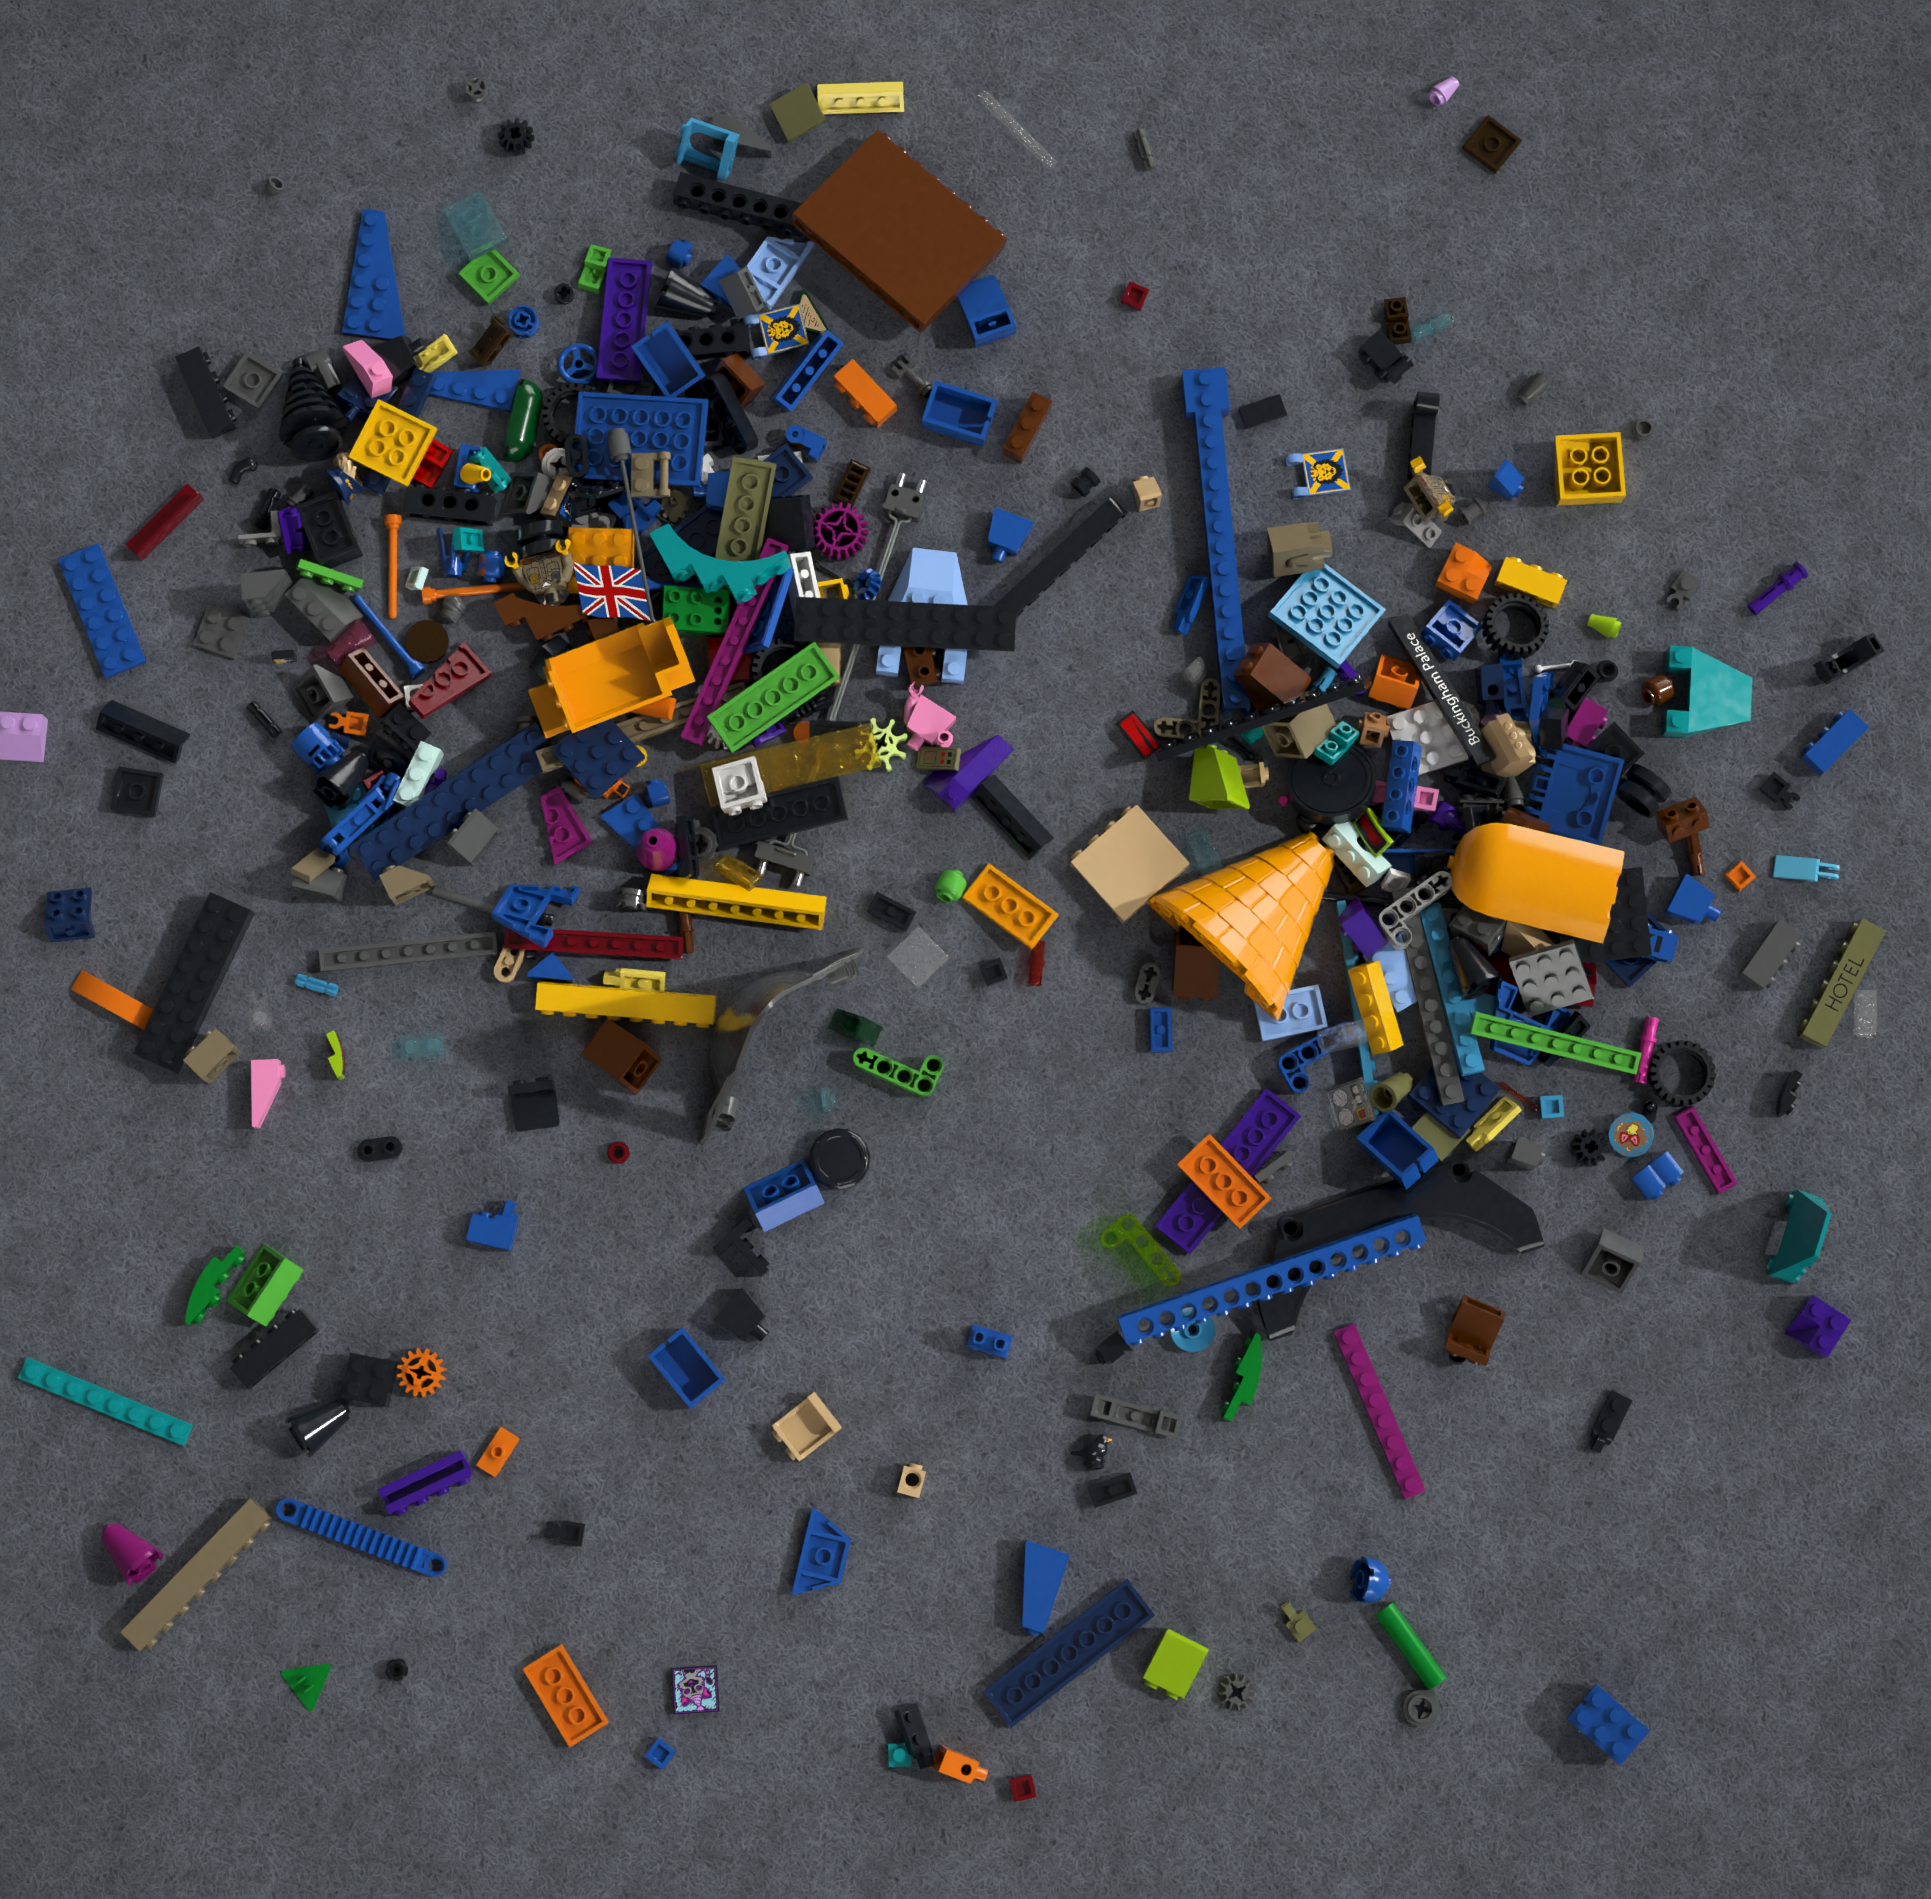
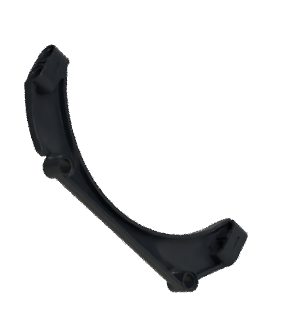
M1455 1156L1442 1162H1436L1425 1173L1420 1171L1421 1177L1407 1190L1394 1178H1390L1282 1215L1277 1221V1228L1281 1232L1282 1237L1276 1239L1271 1263L1414 1213L1419 1217H1446L1476 1224L1505 1239L1521 1254L1544 1247V1241L1536 1215L1530 1206L1478 1170L1470 1172L1468 1164ZM1461 1163V1170L1458 1173H1453V1166ZM1292 1221L1294 1223L1293 1228L1289 1231H1284V1225ZM1317 1260L1312 1261L1309 1265V1269L1312 1272L1320 1268V1262ZM1291 1268L1288 1271L1289 1279H1295L1299 1275L1298 1268ZM1269 1276L1266 1280L1267 1286L1276 1285L1278 1281L1277 1276ZM1302 1284L1293 1287L1294 1291L1287 1294H1281V1292L1272 1294L1273 1298L1260 1302L1258 1299L1257 1307L1263 1326L1267 1329V1337L1270 1342L1293 1334L1300 1308L1311 1285L1303 1287Z

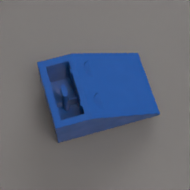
M995 275L971 282L957 297L975 348L1016 334L1014 318Z

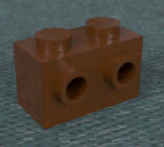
M902 647L910 683L912 684L915 681L914 689H920L921 685L924 687L938 685L937 678H941L939 665H934L933 657H936L935 648Z
M1696 796L1656 812L1658 829L1668 843L1710 828L1707 810Z

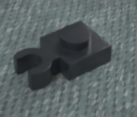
M1773 772L1759 788L1774 803L1778 802L1779 799L1782 800V804L1787 810L1793 808L1788 802L1789 798H1793L1796 802L1800 800V796L1797 793L1788 791L1791 785L1776 772Z
M563 1520L562 1527H559L553 1521L546 1522V1525L553 1526L554 1532L552 1534H544L545 1538L552 1539L560 1536L559 1543L582 1547L586 1524Z

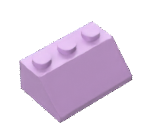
M0 712V760L44 762L48 719L42 714Z

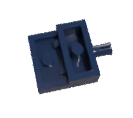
M355 373L338 393L336 405L347 411L344 415L347 422L350 423L355 416L366 422L377 400L379 399L389 404L397 394L398 388L392 385L391 392L371 398L357 373Z

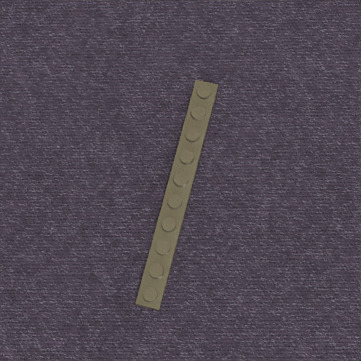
M743 681L728 686L719 708L746 690ZM697 697L676 703L672 721L641 715L616 725L633 743L686 725ZM557 744L535 751L542 773L564 767L551 753V749Z

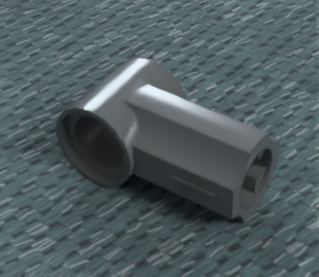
M325 347L305 356L312 372L316 374L327 393L336 391L342 386Z

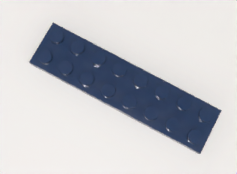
M1126 1579L983 1692L1012 1728L1149 1621L1155 1614L1129 1580Z

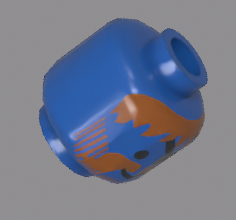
M485 550L483 554L478 556L476 572L479 576L483 577L484 582L496 583L497 579H502L505 576L506 564L502 552Z

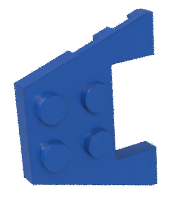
M1543 672L1534 676L1533 683L1529 685V696H1532L1531 705H1527L1526 717L1529 718L1536 755H1538L1539 750H1542L1540 749L1539 718L1547 707L1548 692L1553 690L1554 672Z
M510 884L492 911V919L538 946L546 948L553 937V929L535 924L550 901L572 906L580 894V887L571 886V889H560V886L552 885L550 889L539 888V885Z
M1502 980L1497 985L1493 1014L1495 1017L1557 1032L1562 1021L1565 1018L1568 1019L1571 1015V1011L1559 1008L1548 1011L1543 1024L1510 1010L1518 987ZM1494 1039L1490 1040L1491 1050L1529 1066L1541 1052Z

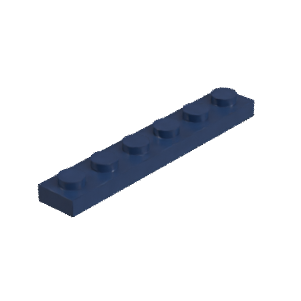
M415 368L397 408L418 418L436 380V376ZM369 469L362 486L384 495L391 479Z

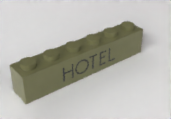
M1863 918L1857 923H1852L1848 930V934H1850L1848 941H1843L1838 950V953L1841 954L1838 961L1834 960L1830 965L1828 972L1831 974L1828 980L1824 979L1818 989L1821 992L1818 999L1814 998L1808 1008L1811 1011L1808 1019L1804 1018L1798 1027V1030L1801 1031L1798 1037L1821 1049L1827 1047L1886 930Z

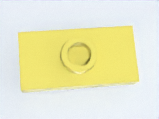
M443 334L428 345L426 350L418 354L423 362V365L419 368L420 370L431 373L458 353L447 335Z

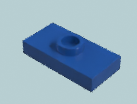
M1171 1007L1149 1008L1150 1053L1173 1052Z

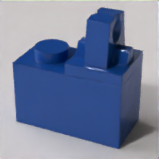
M506 1200L504 1210H498V1214H495L494 1219L491 1218L492 1214L479 1211L478 1215L472 1214L466 1240L512 1251L519 1224V1215L514 1214L516 1202Z

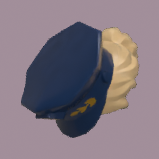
M341 452L333 458L335 468L332 470L325 469L324 473L333 489L338 492L340 498L349 506L350 502L354 499V495L363 494L364 489L362 481L355 472L357 467L353 466V460L348 457L349 453Z

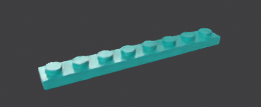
M29 1357L26 1358L18 1376L23 1381L182 1446L186 1445L194 1426Z

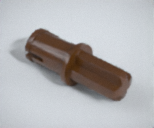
M1697 832L1686 837L1688 850L1686 857H1689L1691 877L1698 874L1699 876L1705 875L1702 859L1704 852H1701L1699 834Z
M677 911L679 923L677 933H680V937H684L683 954L693 953V932L695 929L692 928L691 913Z

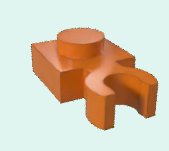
M347 711L346 717H342L337 712L331 713V717L338 718L339 721L335 725L329 724L330 729L339 730L344 728L343 733L346 735L367 736L369 714Z

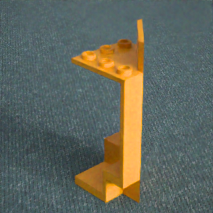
M667 617L646 626L644 622L546 659V666L543 667L547 683L531 688L528 692L547 739L570 729L572 733L671 696V690L695 682L674 623L671 617Z

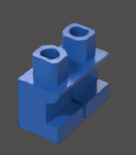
M624 491L623 494L616 500L613 499L608 505L622 521L623 516L626 515L629 529H633L626 491ZM631 497L639 537L657 520L655 516L662 509V506L654 498L644 505L641 502L643 498Z
M973 1324L966 1347L1007 1359L1013 1337Z

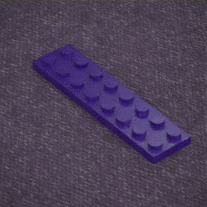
M1266 1088L1221 1146L1253 1177L1301 1115ZM1191 1181L1155 1228L1190 1255L1223 1213Z

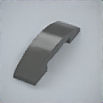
M1095 1393L1090 1411V1416L1172 1438H1177L1182 1416L1121 1401Z

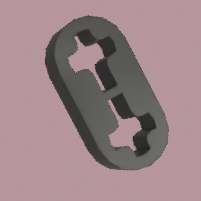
M1147 963L1140 970L1134 997L1141 1005L1149 1004L1154 998L1160 976V970L1156 964ZM1149 967L1153 968V972L1156 973V976L1151 977L1150 983L1146 982L1147 974L1144 973V970L1148 971ZM1144 985L1149 986L1147 993L1151 997L1141 1000V995H1138V992L1143 991Z

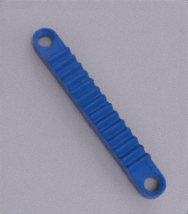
M282 1499L276 1506L278 1517L286 1522L433 1577L441 1576L447 1570V1560L438 1553L295 1499ZM286 1503H291L294 1506V1512L291 1516H285L282 1513V1507ZM433 1559H439L442 1563V1568L438 1572H433L429 1567Z

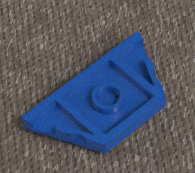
M812 1508L792 1590L794 1595L841 1584L851 1538L815 1508Z

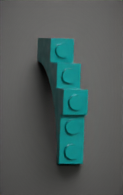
M669 523L649 533L675 583L686 581L696 574L706 594L715 592L727 584L737 604L751 600L757 594L755 586L765 584L770 578L784 574L792 567L785 550L770 557L753 561H728L704 555L688 546L677 536Z

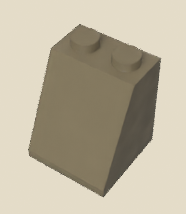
M1305 691L1301 699L1305 698L1304 696L1308 695L1311 691ZM1327 704L1261 726L1275 756L1307 759L1315 751V748L1328 738L1330 731L1337 725Z

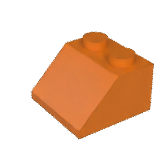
M1381 653L1368 697L1379 702L1393 704L1401 709L1410 710L1419 687L1420 677L1410 662Z

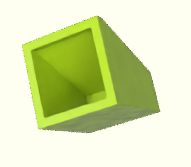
M1206 745L1204 748L1195 749L1189 800L1209 809H1249L1250 804L1237 759L1229 755L1226 750H1218L1215 745Z
M1165 1628L1142 1675V1678L1146 1679L1144 1684L1156 1690L1160 1686L1166 1689V1695L1176 1700L1179 1696L1184 1698L1209 1649Z

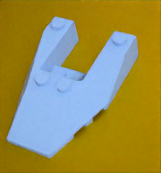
M913 548L888 601L967 605L957 553ZM879 645L876 675L898 677L901 646ZM945 649L941 682L963 685L967 650Z

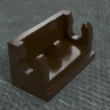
M495 316L482 337L468 352L482 366L490 365L515 331L500 317Z

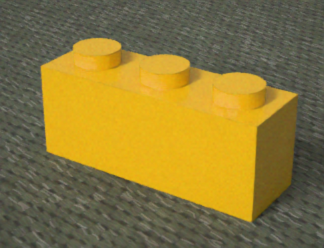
M1511 556L1510 558L1505 557L1494 586L1515 594H1521L1523 597L1527 595L1530 597L1529 599H1534L1541 604L1555 609L1560 601L1567 580L1563 579V576L1558 573H1547L1542 571L1543 569L1540 566L1534 564L1526 565L1522 563L1521 559Z

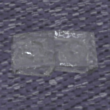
M1856 990L1853 994V1036L1876 1038L1877 991Z

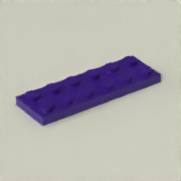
M608 258L597 381L641 383L642 362L631 346L643 338L646 332L652 261Z

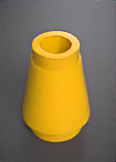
M467 463L461 468L460 477L467 484H475L488 481L491 478V471L480 465Z

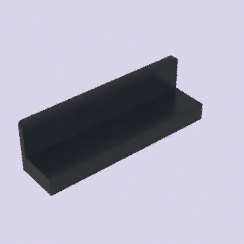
M111 700L99 712L96 730L174 764L179 761L183 744L190 738L189 733L114 700Z
M995 775L982 782L970 795L972 800L1029 860L1054 839Z

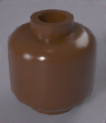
M1663 674L1654 675L1642 685L1641 696L1643 700L1653 706L1662 705L1674 695L1672 679Z

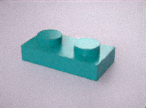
M463 527L453 528L452 543L454 550L483 552V530Z

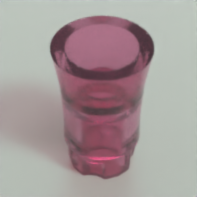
M358 618L347 631L333 641L334 644L326 648V651L339 666L348 654L362 647L366 649L378 643V641L364 622Z

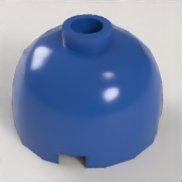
M1361 1556V1560L1356 1559L1351 1568L1350 1580L1355 1577L1354 1590H1350L1352 1599L1361 1603H1372L1380 1600L1391 1585V1579L1385 1565L1371 1557Z

